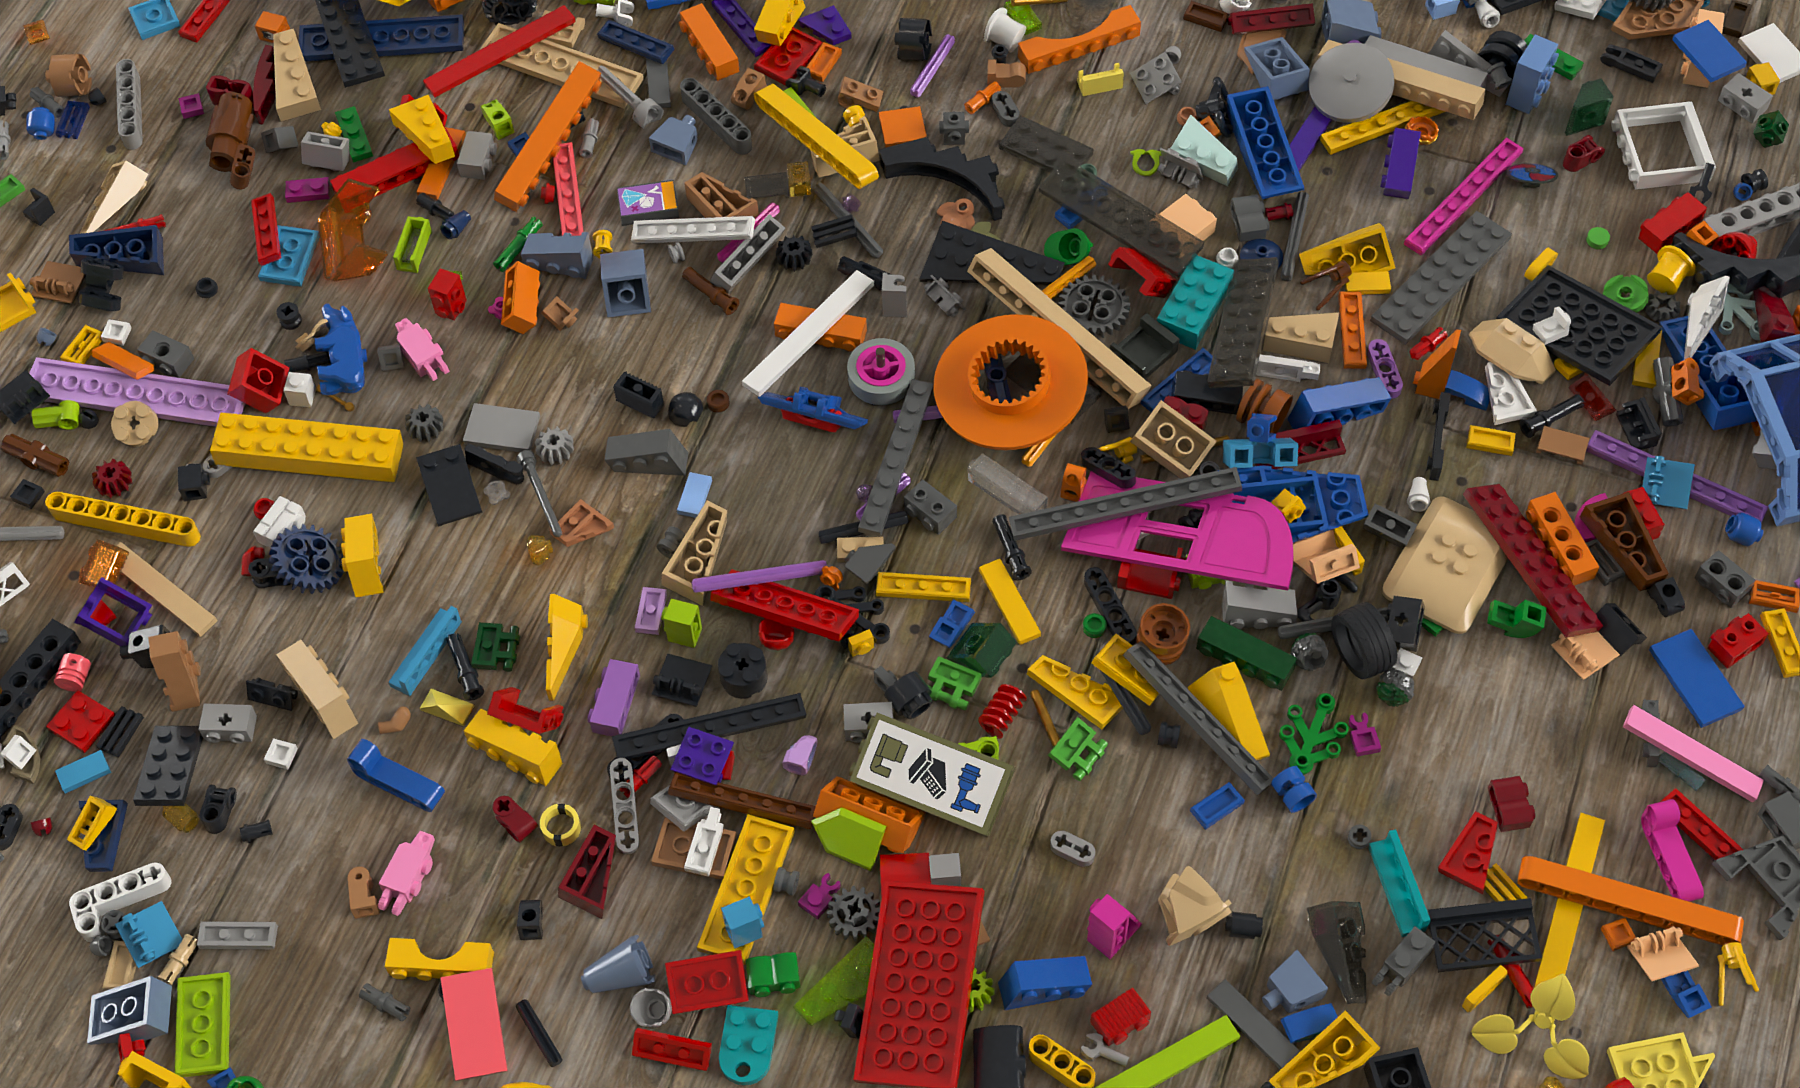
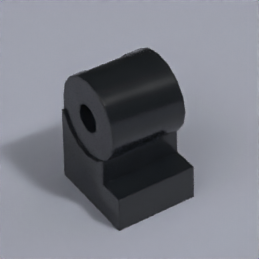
M1674 577L1657 582L1647 590L1650 598L1655 600L1660 613L1664 617L1685 610V601Z
M541 899L520 900L517 919V930L520 940L542 939L543 905Z

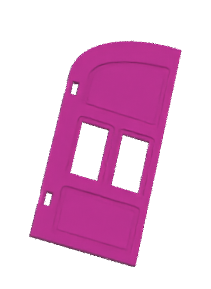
M1091 471L1079 501L1165 482L1136 477V484L1133 487L1120 488ZM1234 493L1180 504L1179 506L1204 510L1198 528L1146 520L1148 512L1068 529L1061 545V551L1288 591L1293 571L1292 535L1282 512L1267 500L1252 496L1234 495ZM1232 501L1245 502V504L1233 503ZM1141 532L1193 541L1186 560L1136 552L1134 549Z

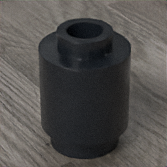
M1232 911L1231 916H1226L1225 931L1230 932V937L1245 939L1261 938L1263 917H1257L1256 914Z

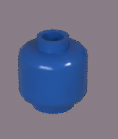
M44 107L33 108L26 116L27 132L37 140H45L47 137L52 136L55 132L54 114Z
M1743 512L1732 515L1725 527L1728 538L1744 546H1750L1754 542H1759L1763 536L1761 521Z

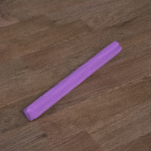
M821 560L696 578L692 580V589L697 593L821 575L823 573L822 567L827 566V563Z

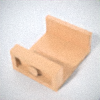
M1333 529L1293 542V564L1317 584L1360 568L1356 547L1350 544L1338 548Z

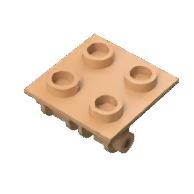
M1599 632L1565 638L1561 633L1559 635L1560 639L1551 644L1555 651L1583 680L1620 655Z
M1672 926L1669 929L1663 930V934L1661 931H1656V934L1649 933L1647 936L1636 937L1630 945H1627V948L1651 982L1699 967L1697 961L1680 940L1683 937L1680 927L1675 928Z

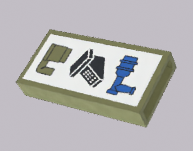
M878 712L875 717L872 716L867 726V730H869L866 740L863 739L858 749V753H860L859 759L850 768V781L989 836L1016 767Z

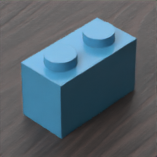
M750 896L721 908L724 925L734 949L762 938L761 928L765 927L762 920L763 915L758 903L753 904Z

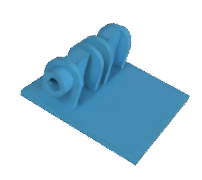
M1663 456L1647 457L1642 487H1644L1652 503L1688 509L1695 464L1664 460L1665 457Z
M162 901L134 915L129 913L123 917L122 921L115 924L138 968L177 949L183 940Z

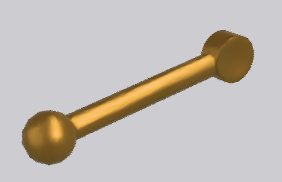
M318 384L316 387V390L319 393H321L320 384ZM328 395L345 406L348 412L355 409L353 403H347L336 395Z

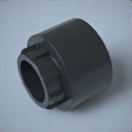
M917 671L904 675L895 681L884 693L887 701L892 702V708L898 716L904 715L908 719L918 717L932 704V698L930 697L932 691Z

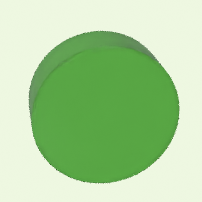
M1595 227L1588 232L1586 241L1594 249H1603L1608 245L1610 234L1604 228Z

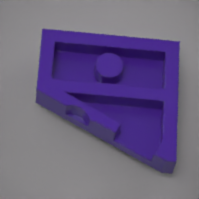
M834 5L798 19L800 27H808L813 30L814 35L824 38L831 45L852 39L849 28Z

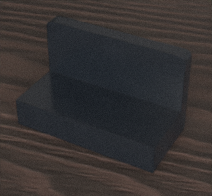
M1606 603L1596 613L1597 618L1603 625L1598 632L1620 654L1618 657H1621L1632 645L1641 644L1647 638L1616 603Z

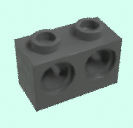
M1719 550L1699 567L1694 577L1702 587L1707 588L1716 595L1720 602L1725 603L1730 608L1750 592L1756 581Z

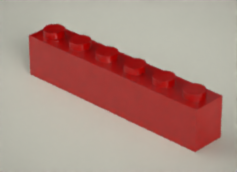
M445 128V131L451 141L455 157L450 159H453V161H455L459 158V152L451 135ZM413 142L385 156L378 157L363 166H358L352 171L339 175L330 180L335 195L344 211L424 175L428 165L433 162Z

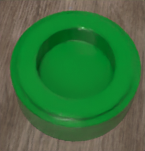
M1093 613L1084 618L1083 632L1088 637L1099 638L1106 632L1107 623L1102 615Z

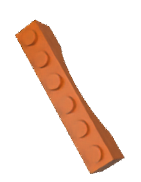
M1128 5L1111 11L1108 18L1101 25L1083 35L1065 39L1034 37L1019 42L1018 58L1025 65L1027 74L1037 72L1082 55L1096 52L1105 47L1134 39L1140 36L1141 21L1132 6Z

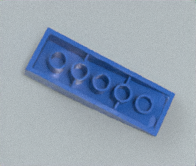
M1269 86L1227 95V114L1244 162L1261 198L1265 199L1303 191L1304 185Z
M1688 316L1659 323L1662 326L1663 337L1675 364L1684 360ZM1711 328L1692 356L1700 370L1698 374L1699 388L1704 390V398L1695 403L1713 430L1755 422L1757 418L1742 383L1737 381V377L1732 375L1726 381L1719 383L1715 379L1709 362L1716 353L1727 350Z

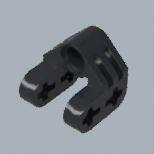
M91 256L82 259L81 273L86 274V287L79 291V304L106 311H119L122 298L109 294L114 280L123 279L124 267L111 263L109 260L93 259Z

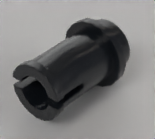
M998 44L992 49L993 60H996V63L1006 64L1008 50L1004 45Z
M269 819L248 826L244 824V827L239 828L243 842L248 841V843H251L253 839L273 835Z

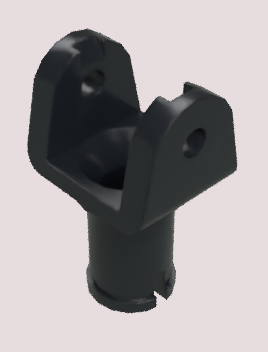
M799 66L796 69L797 75L800 77L799 80L788 78L785 82L786 87H792L797 95H802L804 91H809L822 97L826 91V85L813 80L810 69Z

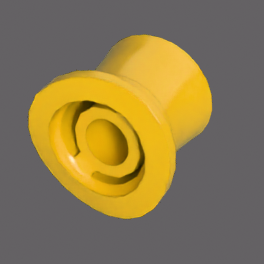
M1667 245L1659 250L1657 254L1658 263L1647 275V280L1657 291L1661 293L1667 291L1668 295H1674L1686 276H1693L1695 274L1696 266L1681 249Z

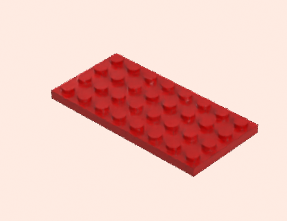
M884 881L853 1080L855 1082L907 1088H957L985 893L983 888Z

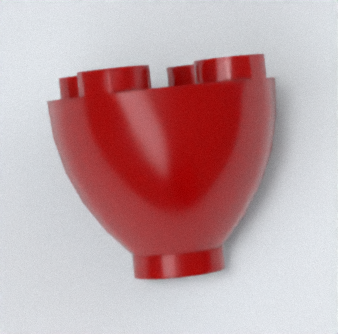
M1729 232L1718 237L1713 243L1712 249L1733 256L1756 259L1757 241L1753 236L1742 232Z

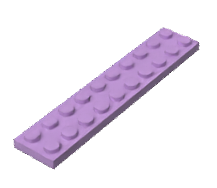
M37 357L29 373L50 395L44 401L59 404L64 400H72L77 402L80 407L114 412L117 406L123 405L126 402L140 401L148 405L160 419L215 427L217 426L220 412L242 414L245 403L227 395L229 385L156 374H148L136 380L114 368Z

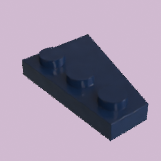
M105 800L115 806L117 810L87 851L83 850L85 868L89 872L113 871L128 806L125 800ZM79 801V809L81 811L87 801Z

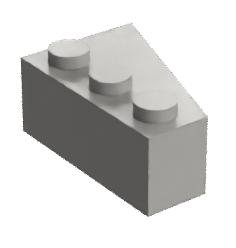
M1225 581L1221 603L1223 622L1237 629L1249 627L1264 629L1266 627H1280L1296 623L1295 590L1288 589L1286 591L1266 587V590L1255 589L1253 584L1246 583L1245 587L1234 586L1233 581Z

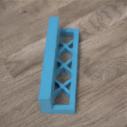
M450 606L448 611L439 609L389 680L390 687L411 696L447 644L446 638L454 634L462 621L457 608Z

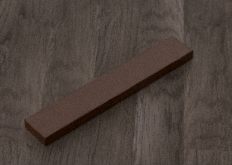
M677 772L674 773L668 789V795L807 829L812 828L813 824L811 821L815 819L813 814L816 806L719 782L717 785H713Z

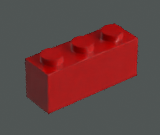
M1689 192L1682 197L1678 196L1667 208H1661L1652 219L1648 218L1641 224L1638 239L1658 254L1662 247L1672 244L1675 234L1680 232L1685 234L1702 222L1707 207Z

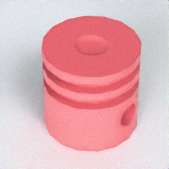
M64 654L54 679L55 685L71 692L82 691L91 662L81 655Z

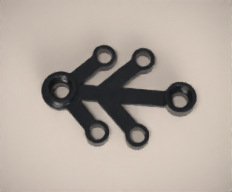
M822 585L815 591L814 595L819 597L828 596L830 597L828 600L844 604L840 600L852 598L855 602L864 601L866 591L861 586L835 591L829 585ZM857 592L862 593L861 596H856L855 594ZM874 599L871 602L844 604L859 609V613L871 611L874 615H880L884 611V603L880 599ZM874 605L881 606L879 609L873 608ZM860 614L854 622L864 630L870 629L874 642L877 644H884L890 638V629L884 623L873 624ZM851 627L840 640L841 645L845 648L849 647L848 642H845L844 639L854 636L851 633ZM878 634L885 635L884 637H877Z

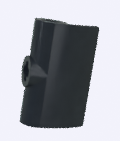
M998 1025L975 1028L973 1030L974 1088H1025L1026 1062L1023 1049V1028L1021 1026Z

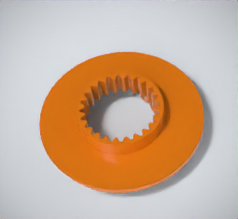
M1013 314L997 316L971 326L956 337L946 348L935 371L934 396L937 407L945 422L953 431L968 442L994 450L1023 449L1052 438L1073 420L1080 410L1088 384L1087 365L1084 355L1074 338L1053 322L1030 315ZM1008 351L1012 355L1019 351L1021 356L1027 353L1029 359L1034 357L1035 363H1039L1042 377L1039 378L1040 384L1035 385L1036 391H1029V397L1023 395L1021 396V401L1013 399L1012 403H1008L1007 400L999 403L998 399L992 401L991 396L985 397L984 392L980 391L979 385H977L979 383L977 377L981 375L980 370L985 369L984 363H991V357L997 359L1000 353L1006 356Z

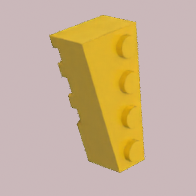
M480 709L464 729L467 744L475 750L482 749L494 761L501 760L506 763V766L513 772L517 773L520 771L532 783L538 784L539 782L547 786L563 764L556 742L549 740L545 743L541 740L542 737L532 732L529 736L522 727L517 725L509 727L506 721L487 715L488 711Z

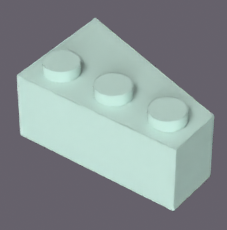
M1190 115L1170 149L1178 152L1182 158L1190 157L1196 160L1202 175L1228 186L1238 169L1237 157Z

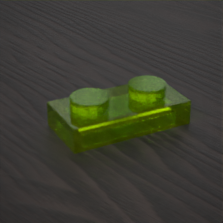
M1011 1L1004 3V8L1007 9L1010 18L1026 26L1024 36L1042 29V22L1029 5L1012 6Z

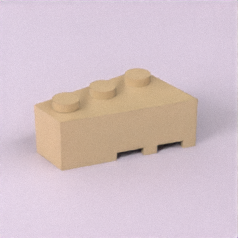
M865 116L859 119L860 123L852 127L847 125L843 127V132L837 134L871 163L880 161L877 141ZM811 151L813 166L819 178L838 173Z

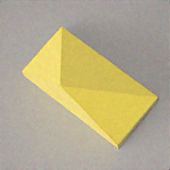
M430 689L420 710L464 726L474 708V704Z

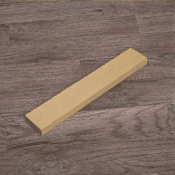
M122 542L103 557L108 564L199 637L204 635L217 622L215 616Z

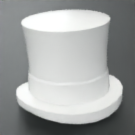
M1002 7L997 9L990 17L985 29L984 42L988 43L991 40L1002 44L1011 53L1016 49L1018 43L1021 42L1026 26L1007 16V9Z

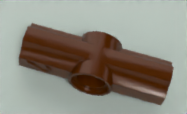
M15 434L6 435L2 440L1 450L19 459L30 469L37 470L39 468L57 477L64 476L68 470L70 463L68 458L50 451L46 445L37 440L30 442Z

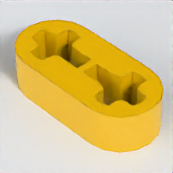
M1549 247L1546 248L1531 263L1524 277L1532 282L1547 265L1552 266L1558 253Z

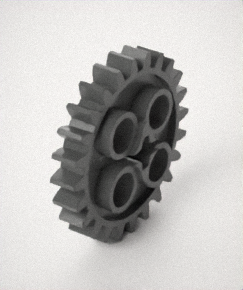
M1093 274L1090 280L1084 275V281L1076 278L1075 284L1069 282L1068 289L1063 288V294L1059 296L1058 306L1093 336L1096 337V334H1100L1102 338H1104L1105 332L1113 335V329L1119 331L1120 325H1125L1130 310L1129 296L1125 295V289H1120V283L1112 285V278L1107 282L1104 281L1103 275L1100 280L1096 279V276ZM1097 292H1100L1099 295H1098L1097 303L1095 304V307H1094V313H1093L1092 320H1091V321H1088L1089 318H1090L1091 310L1093 309V306H1094V300H1095L1096 293H1097Z

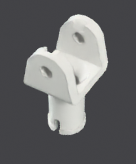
M618 0V5L616 4V6L597 3L596 17L613 18L616 23L630 27L633 24V18L626 14L634 11V4L627 0Z

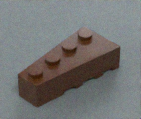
M1629 492L1585 505L1579 516L1580 519L1624 570L1639 591L1650 589L1655 583L1666 579L1669 573Z

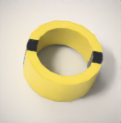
M555 804L542 813L540 829L548 843L561 847L573 843L579 837L581 823L574 808L566 804ZM565 814L573 818L574 824L569 832L555 835L547 831L548 822L554 816Z

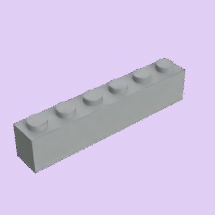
M1372 35L1369 36L1365 43L1378 49L1389 59L1486 88L1488 76L1486 72Z

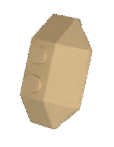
M1507 318L1482 321L1469 334L1479 355L1514 378L1536 381V383L1543 384L1555 373L1556 369L1544 342Z

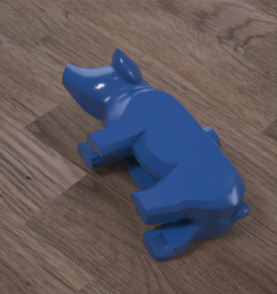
M325 304L322 307L323 318L328 320L325 324L329 331L326 336L315 338L316 351L329 352L331 365L317 366L319 379L328 381L320 382L321 394L356 393L365 384L363 362H368L366 349L361 348L360 334L351 312L345 306H341L340 310L332 308L330 304Z

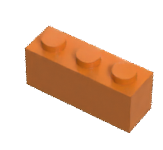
M519 261L506 270L501 325L521 334L526 333L536 325L540 271Z

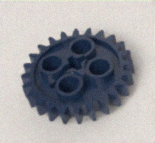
M302 524L300 529L293 525L291 531L285 528L283 533H278L276 539L272 542L269 555H271L269 563L273 564L271 570L279 571L276 578H284V586L291 583L292 590L296 589L297 586L300 587L301 593H304L306 588L309 589L311 594L314 593L316 588L320 593L323 592L325 587L330 590L333 584L336 585L344 573L341 559L345 557L341 554V546L336 547L339 540H331L332 533L324 535L323 528L315 531L314 525L310 529H307L305 524Z

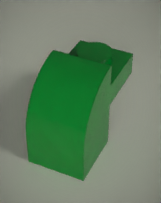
M1494 599L1489 606L1487 624L1505 630V636L1514 638L1531 637L1544 628L1547 607L1528 600H1524L1517 607Z

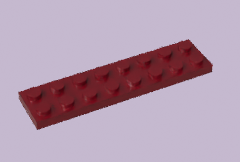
M1500 484L1467 488L1463 496L1541 605L1547 607L1546 612L1564 637L1568 638L1598 632L1603 625L1597 618V615L1591 610L1570 578L1559 568L1557 560L1551 555L1544 542L1532 529L1531 524L1521 514L1519 508L1506 493V490Z

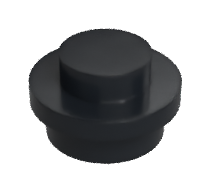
M205 277L197 282L196 292L201 298H211L218 292V285L211 278Z

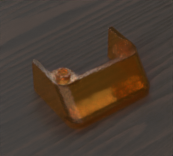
M348 178L321 211L318 225L326 280L337 282L370 276L388 256L387 251L366 246L364 243L363 226L371 218L369 203L379 192V187Z

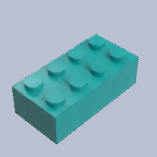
M1194 254L1158 315L1157 321L1179 338L1180 344L1196 350L1232 286L1234 270Z

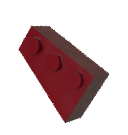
M594 824L558 887V898L601 919L603 918L615 849V834Z

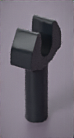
M1707 162L1699 184L1695 187L1691 186L1689 193L1694 197L1697 191L1704 193L1702 204L1708 201L1712 195L1707 186L1715 165Z

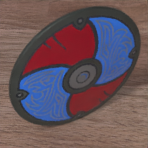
M1522 163L1512 165L1506 169V175L1515 181L1522 182L1523 188H1539L1540 184L1553 182L1559 176L1555 169L1541 164Z

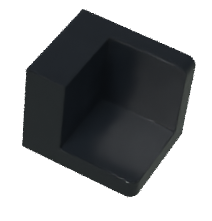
M32 188L30 192L34 201L22 212L26 218L41 226L55 211L48 196Z

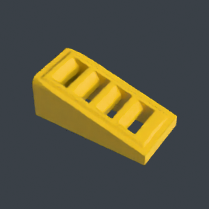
M90 795L67 840L82 850L87 851L111 820L117 808L101 798ZM81 833L85 835L84 839H82V838H80V837H78V836H79Z

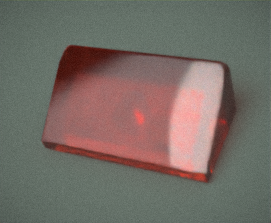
M1587 374L1568 387L1574 395L1579 394L1583 398L1584 408L1595 421L1616 411V408Z

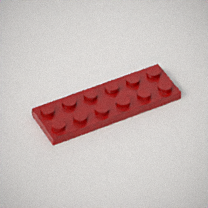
M731 569V571L728 574L737 573L739 571ZM774 582L713 590L710 601L720 603L721 605L838 642L859 617V609Z

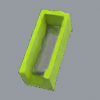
M407 217L393 256L397 270L418 273L430 234H432L429 219Z

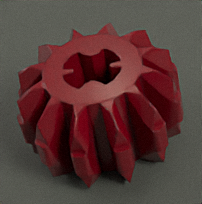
M112 459L110 463L104 461L103 466H96V472L92 473L93 486L102 496L107 495L112 499L114 494H117L121 497V492L129 491L128 485L133 484L132 472L122 461L117 462L115 459Z

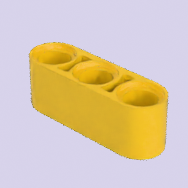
M1036 1035L1030 1040L1029 1059L1033 1064L1068 1088H1094L1095 1071L1090 1065L1045 1035ZM1042 1046L1047 1051L1043 1054H1038L1034 1051V1048ZM1064 1061L1068 1064V1067L1060 1069L1055 1063ZM1082 1075L1088 1077L1090 1081L1082 1084L1076 1078Z

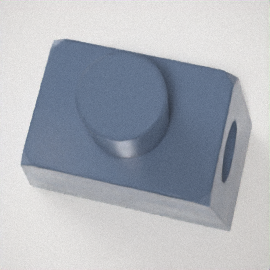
M685 115L682 121L673 117L668 118L649 137L651 152L687 165L698 139L696 127L694 126L696 123L695 119L690 115Z
M1296 950L1270 975L1267 987L1271 992L1263 996L1262 1001L1269 1010L1281 1004L1288 1013H1292L1323 999L1328 987L1300 952Z

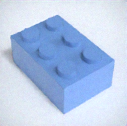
M1534 35L1517 63L1506 105L1527 114L1531 112L1533 107H1538L1542 99L1540 95L1542 93L1546 94L1551 82L1548 80H1550L1555 70L1552 66L1555 65L1559 56L1556 53L1559 44Z

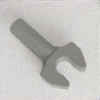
M1097 1033L1086 1035V1040L1096 1045L1095 1049L1081 1046L1080 1051L1087 1060L1094 1061L1096 1057L1102 1056L1126 1067L1130 1057L1105 1047L1102 1035Z

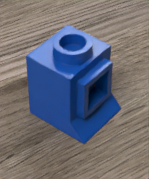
M1252 413V418L1247 421V437H1249V441L1269 443L1275 439L1276 433H1269L1270 424L1277 420V415Z

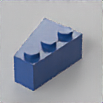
M1085 956L1014 961L998 981L1004 1010H1010L1065 998L1082 997L1091 987L1092 981Z

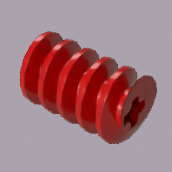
M1001 684L998 687V692L989 701L988 707L983 710V714L978 718L982 729L992 737L996 736L997 739L1003 738L1001 731L1005 732L1008 730L1006 724L1013 722L1011 716H1017L1018 711L1016 709L1023 707L1021 701H1027L1026 695L1015 686Z

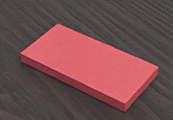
M488 968L440 977L455 1080L459 1081L508 1071L493 969Z

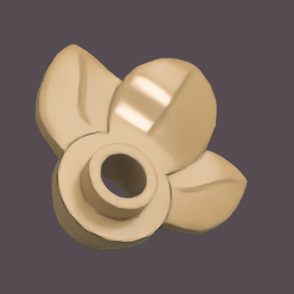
M320 320L309 335L304 333L296 340L298 343L295 346L296 349L304 352L315 343L313 337L326 327L325 323L328 320Z

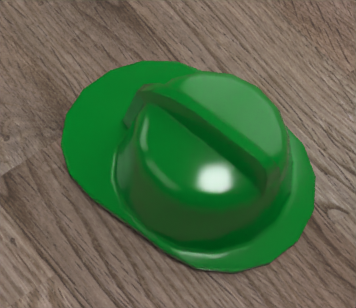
M1072 228L1051 234L1044 245V254L1047 257L1065 262V265H1070L1085 259L1094 245L1082 230Z

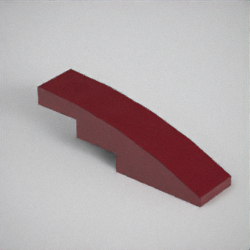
M270 45L264 46L254 77V112L258 123L263 125L276 99L274 48Z

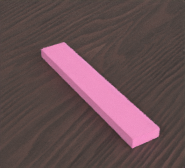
M1634 705L1630 708L1623 728L1752 803L1757 800L1764 781L1763 779Z

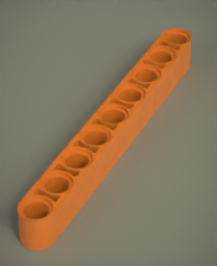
M1525 856L1521 860L1517 883L1524 888L1664 929H1669L1672 926L1675 928L1680 927L1685 935L1722 946L1732 942L1741 943L1744 920L1737 915L1537 857Z

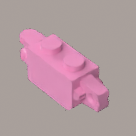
M407 318L395 324L398 331L397 341L401 346L402 354L420 377L427 374L432 381H435L438 378L434 370L438 367L444 374L450 372L441 357L443 355L441 347L438 343L433 344L431 341L432 337L426 328L422 329L418 323L412 324Z
M420 831L411 844L405 842L398 846L379 882L383 892L378 903L379 909L383 911L387 909L391 899L395 897L397 899L393 905L392 914L398 916L401 914L407 902L410 903L413 897L418 895L421 889V881L424 875L430 872L433 865L430 856L435 841L433 835Z

